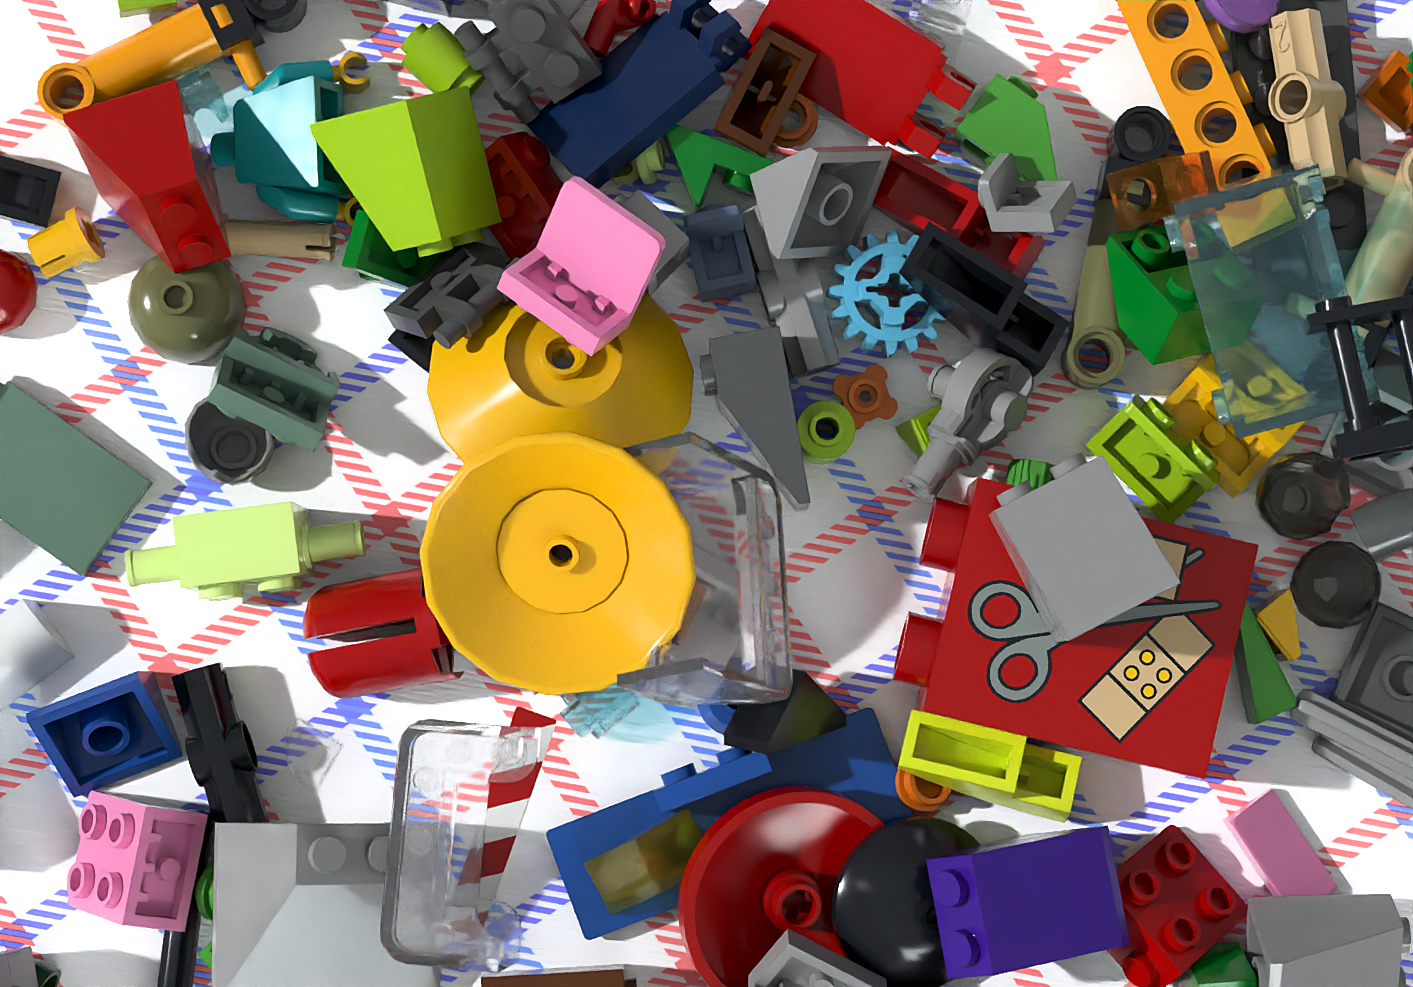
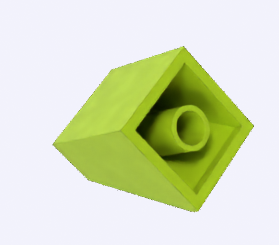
M468 85L309 124L313 138L393 252L416 247L418 256L423 257L453 249L454 246L482 240L481 228L502 222Z

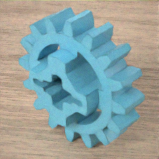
M890 229L885 235L883 244H879L874 234L869 233L862 239L864 252L850 245L843 252L850 265L835 264L830 271L836 279L841 281V284L829 287L826 290V297L840 301V306L829 316L831 320L846 319L849 326L842 334L843 339L848 340L856 334L862 336L861 352L865 354L876 343L881 344L884 358H891L895 354L897 344H901L903 350L908 355L918 350L917 335L928 343L938 336L931 322L938 324L947 322L899 273L900 268L919 238L916 234L910 237L905 244H899L897 231ZM878 258L875 277L854 281L858 271L865 263ZM888 281L891 282L894 292L902 293V296H905L893 304L892 307L889 306L888 297L878 295V292H875L880 290ZM856 307H863L875 319V327L864 320ZM925 307L918 322L914 326L902 330L905 312L908 309Z

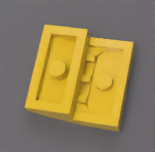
M1244 339L1241 340L1239 345L1209 352L1162 403L1176 420L1172 428L1188 443L1193 438L1197 439L1215 456L1218 464L1214 469L1220 474L1217 485L1231 498H1234L1247 486L1274 453L1291 439L1317 409V407L1308 402L1305 395Z

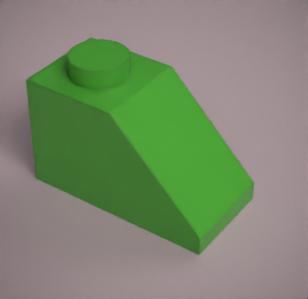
M996 73L957 128L952 141L988 166L991 165L999 153H1012L1020 181L1058 180L1045 106L1036 100L1039 96L1033 87L1018 77L1010 76L1006 80Z

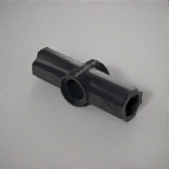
M218 662L172 676L171 678L188 732V737L185 738V747L189 765L198 786L204 787L214 825L215 823L269 822L255 771L258 770V761L254 744L247 725L243 720L239 721L234 697L229 687L223 663Z

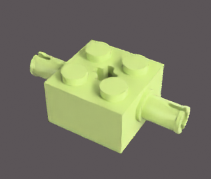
M287 501L174 516L172 520L175 545L136 551L126 550L125 569L130 587L180 580V587L197 591L199 600L222 601L244 597L243 587L257 585L258 592L267 591V594L302 590L301 579L316 577L315 562L354 556L365 557L366 541L362 520L310 527L308 509L295 502Z

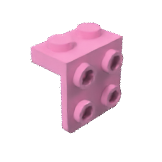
M575 176L563 184L536 248L503 272L496 289L515 301L524 311L533 314L561 334L570 344L579 347L590 356H593L628 328L663 254L666 242L658 231L581 177Z

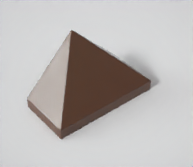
M765 27L730 88L713 131L765 157L817 54Z

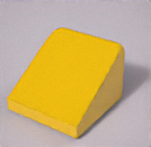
M1290 588L1281 589L1252 612L1275 657L1282 662L1295 661L1301 656L1293 596Z

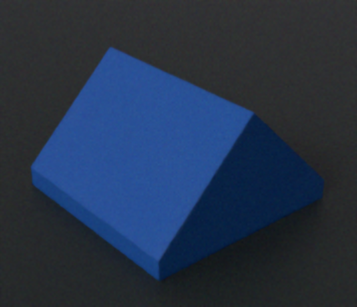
M136 671L26 713L27 723L74 798L183 756L182 747L153 671Z

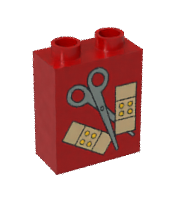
M978 477L967 486L964 503L936 497L927 523L919 565L947 572L938 613L935 618L908 611L892 674V680L920 687L915 710L1182 776L1205 779L1259 545L1141 517L1176 573L1180 584L1070 641L1055 643L988 514L1001 507L996 496L1014 486Z

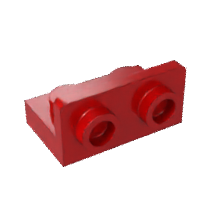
M526 131L502 135L484 150L499 214L502 218V222L487 227L511 261L516 257L523 258L536 248L564 184L550 165V155L545 146Z

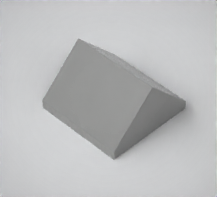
M885 145L809 147L750 174L771 255L779 260L844 255L843 252L850 245L856 247L893 150Z

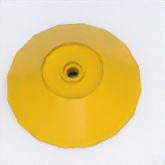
M644 292L628 328L593 356H590L579 347L570 344L561 334L533 314L524 311L513 300L506 306L498 304L482 319L483 327L470 339L462 337L450 349L441 346L436 339L432 345L427 395L441 438L463 463L513 436L569 431L620 446L653 471L668 459L690 420L694 380L692 363L678 325L646 292ZM565 358L571 361L573 365L566 369H560L553 364V361Z
M569 431L513 436L467 460L433 501L419 551L426 602L453 648L496 681L544 695L601 691L647 668L681 629L696 582L690 525L664 480L622 447ZM558 544L566 545L572 551V556L564 560L558 559L553 555L551 548Z

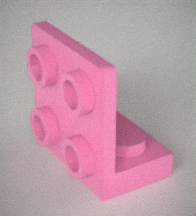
M90 791L87 805L82 809L79 817L80 841L76 861L71 866L67 876L68 905L124 926L185 932L208 815L196 811L146 805L105 792Z

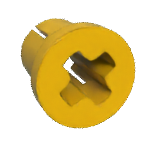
M79 206L66 211L65 219L29 236L27 239L28 248L35 263L47 278H52L86 260L90 263H95L105 258L104 246L98 231L89 216Z

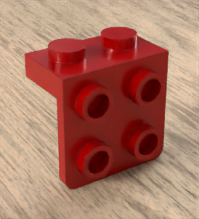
M1169 825L1116 869L1130 944L1108 949L1107 952L1120 965L1125 976L1132 984L1138 987H1166L1247 916L1248 906L1179 827Z

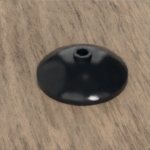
M912 816L889 822L861 840L849 854L840 869L832 896V925L836 940L844 956L852 962L886 978L887 987H940L954 980L955 978L948 979L937 917L929 923H926L925 920L927 911L934 906L926 859L981 845L975 837L946 820L928 816Z

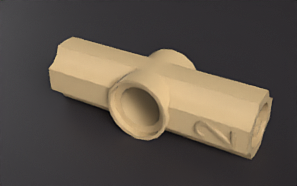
M1310 8L1285 11L1271 17V23L1268 25L1276 71V80L1269 92L1268 105L1271 114L1278 121L1284 122L1295 191L1303 193L1328 191L1344 185V180L1348 178L1339 122L1346 110V94L1344 88L1337 81L1331 80L1320 11Z

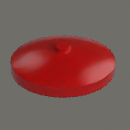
M786 786L771 789L743 800L718 818L697 843L688 860L682 877L678 899V920L683 944L692 964L710 987H748V975L787 929L845 957L838 945L832 925L831 904L836 879L852 850L867 835L884 826V824L855 800L841 793L814 786Z

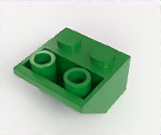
M1197 217L1111 235L1106 243L1118 325L1152 366L1239 345L1266 295V292L1248 274L1246 268L1236 261L1215 238L1212 231Z

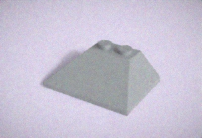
M443 822L215 823L211 987H440Z

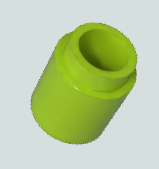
M440 22L433 24L430 28L424 23L420 24L410 33L401 46V50L406 53L402 66L433 93L468 85L471 97L486 79L481 70L474 71L463 57L464 47L454 34Z
M826 400L815 402L809 405L796 420L803 460L814 465L830 464L839 459L853 443L855 437L854 420L849 411L839 403ZM823 421L829 424L835 432V438L831 440L820 438L816 433L817 422Z

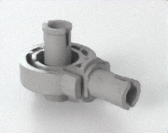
M991 348L975 350L957 368L952 367L948 363L938 364L929 375L927 392L930 393V397L942 400L941 409L926 429L929 435V445L917 463L913 465L908 474L902 479L905 487L920 499L933 502L944 483L960 463L972 466L982 450L993 448L1010 431L1017 429L1026 416L1027 400L1034 389V379L1029 369L1024 367L1017 359Z

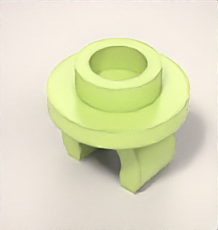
M660 138L613 177L615 184H630L639 177L645 185L656 183L657 171L665 169V155Z

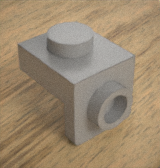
M999 153L978 182V199L981 206L986 210L992 232H1027L1034 236L1056 232L1078 201L1073 180L1020 181L1012 153Z

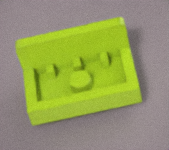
M1137 393L1087 442L1086 446L1097 457L1103 455L1113 473L1163 522L1173 524L1205 492H1209L1217 484L1220 474L1214 467L1218 464V461L1197 439L1193 438L1188 443L1172 428L1176 420L1158 400L1151 397L1146 402Z

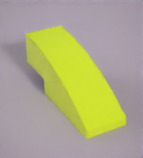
M911 709L898 768L930 782L993 804L1065 823L1071 812L1082 757L1027 744V737Z

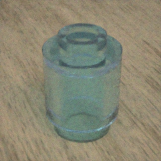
M633 674L601 691L562 694L560 697L567 706L559 714L581 739L591 733L597 740H600L640 705L637 699L648 689Z

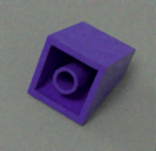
M1108 825L1016 835L926 859L948 979L994 976L1130 944Z

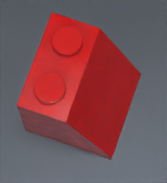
M176 80L63 114L64 123L101 198L175 274L232 257L211 157Z

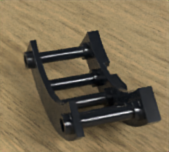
M1413 295L1353 305L1351 296L1336 297L1316 303L1314 305L1316 313L1308 314L1303 322L1305 336L1327 331L1347 416V422L1342 423L1344 433L1334 435L1330 441L1335 465L1413 450V409L1407 411L1409 420L1381 425L1379 415L1372 416L1351 327L1392 320L1413 407Z

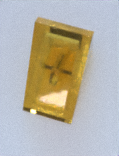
M686 808L584 862V865L610 915H613L654 897L681 882L688 860L703 836L689 809Z

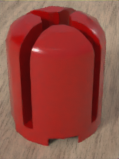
M419 566L414 569L323 586L309 598L302 621L304 640L313 638L326 639L415 622L416 632L306 654L311 673L322 688L331 696L342 699L427 683L460 679L464 674V671L453 672L454 648L426 602L422 567Z

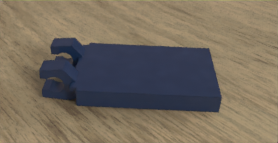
M672 0L669 13L665 11L660 16L656 13L651 20L644 23L600 60L602 64L601 75L556 104L551 101L526 126L533 136L545 146L550 154L573 177H581L599 189L725 84L720 73L728 71L753 47L749 39L740 32L742 27L739 22L726 10L719 14L709 4L711 0Z

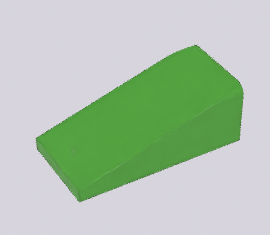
M1246 601L1234 656L1248 724H1260L1296 706L1298 700Z

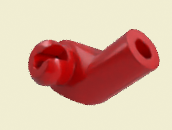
M600 0L583 35V40L596 57L604 58L617 32L643 25L653 18L657 9L656 1Z

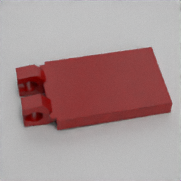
M769 0L748 37L754 47L763 29L767 27L817 54L798 93L881 145H886L889 142L895 146L900 138L904 145L928 159L937 151L948 131L919 112H916L927 92L930 91L936 98L960 111L978 84L945 63L948 59L947 56L942 54L947 46L945 43L876 0ZM753 47L742 58L747 60Z

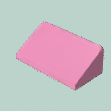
M1273 788L1268 789L1223 819V822L1272 896L1328 895L1337 887Z

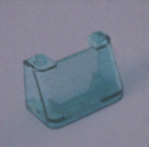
M1310 157L1172 202L1174 215L1163 218L1172 253L1184 250L1221 384V389L1210 391L1219 425L1231 423L1237 439L1345 410L1327 331L1305 336L1303 328L1306 316L1316 313L1314 306L1316 303L1336 297L1349 296L1329 221H1331L1329 211L1324 205L1320 204V201H1323V194H1326L1318 163ZM1351 326L1369 403L1381 400L1374 372L1372 369L1369 370L1364 351H1360L1365 349L1363 339L1358 333L1357 326Z

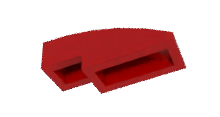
M887 146L893 151L872 204L874 208L920 236L926 224L931 222L1024 281L1046 245L1041 235L1034 236L1027 232H992L986 210L981 206L977 192Z

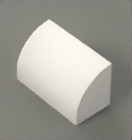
M22 598L0 614V712L76 656L35 600Z

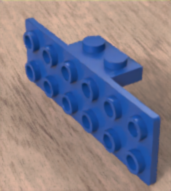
M866 707L846 715L847 726L770 755L735 747L728 748L716 753L718 765L700 772L696 771L694 763L676 768L660 775L664 784L661 787L549 829L546 837L584 938L592 940L678 907L679 891L684 870L697 843L724 813L756 794L786 786H814L841 793L855 800L874 814L884 825L901 818L910 817L913 810L904 805L897 794L895 787L897 769L874 710Z

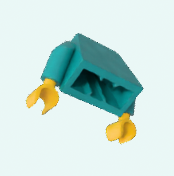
M350 52L341 58L338 65H331L328 60L284 63L278 66L254 88L251 96L236 101L233 106L234 131L215 133L212 136L210 150L215 164L219 167L235 166V176L238 183L255 187L260 201L291 219L320 223H334L336 219H341L352 230L354 221L350 216V209L360 203L355 197L351 198L347 203L338 202L337 196L347 195V185L313 138L309 124L344 115L343 89L351 94H359L369 88L370 78L352 79L345 73L350 67L365 66L367 63L366 57L359 52Z

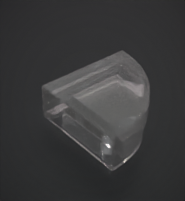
M295 714L292 715L286 730V759L295 779L308 792L315 795L345 743Z

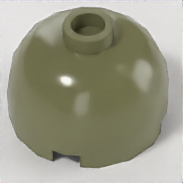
M156 255L144 262L132 279L127 299L131 326L143 345L165 360L187 365L210 361L220 355L219 352L229 346L235 333L240 328H243L247 311L243 285L230 266L222 260L175 274Z

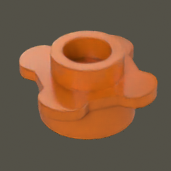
M869 365L865 372L854 376L841 374L833 382L832 391L834 395L840 397L842 406L851 414L855 423V430L861 429L865 422L876 418L889 420L897 412L898 403L894 398L890 397L885 383L888 373L880 365ZM868 392L871 397L870 400L862 402L859 398L860 393Z

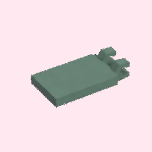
M7 381L5 385L0 382V519L77 574L86 577L153 482L13 382Z

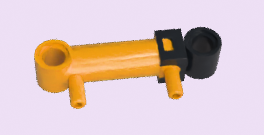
M197 0V4L78 62H63L51 66L38 81L37 96L39 104L58 124L67 128L63 120L64 113L175 80L224 55L229 60L234 59L248 89L254 91V88L268 76L254 49L265 44L258 26L274 33H284L293 30L302 22L306 15L307 0H287L282 7L275 10L262 8V0ZM83 85L84 97L81 103L75 108L61 109L60 97L63 91L69 86Z

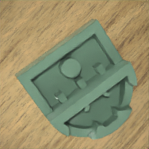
M265 327L258 336H249L250 334L245 328H240L235 333L213 373L207 402L216 405L223 414L232 419L247 420L270 431L276 439L292 446L300 445L314 452L325 433L329 406L340 389L337 373L328 372L326 376L315 365L318 355L317 351L307 343L286 332Z

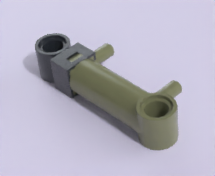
M1135 106L1127 109L1114 123L1106 139V150L1109 156L1100 167L1093 206H1095L1068 338L1061 354V368L1065 378L1072 385L1083 390H1095L1112 381L1124 366L1125 348L1140 351L1118 325L1106 250L1109 236L1150 227L1153 212L1157 208L1198 216L1203 207L1204 197L1202 194L1162 185L1166 168L1153 165L1164 155L1170 145L1171 126L1168 119L1159 110L1150 106ZM1131 127H1140L1146 130L1152 139V149L1147 152H1137L1131 149L1125 140V130ZM1094 344L1105 352L1107 365L1103 372L1092 373L1084 369L1079 361L1081 346Z

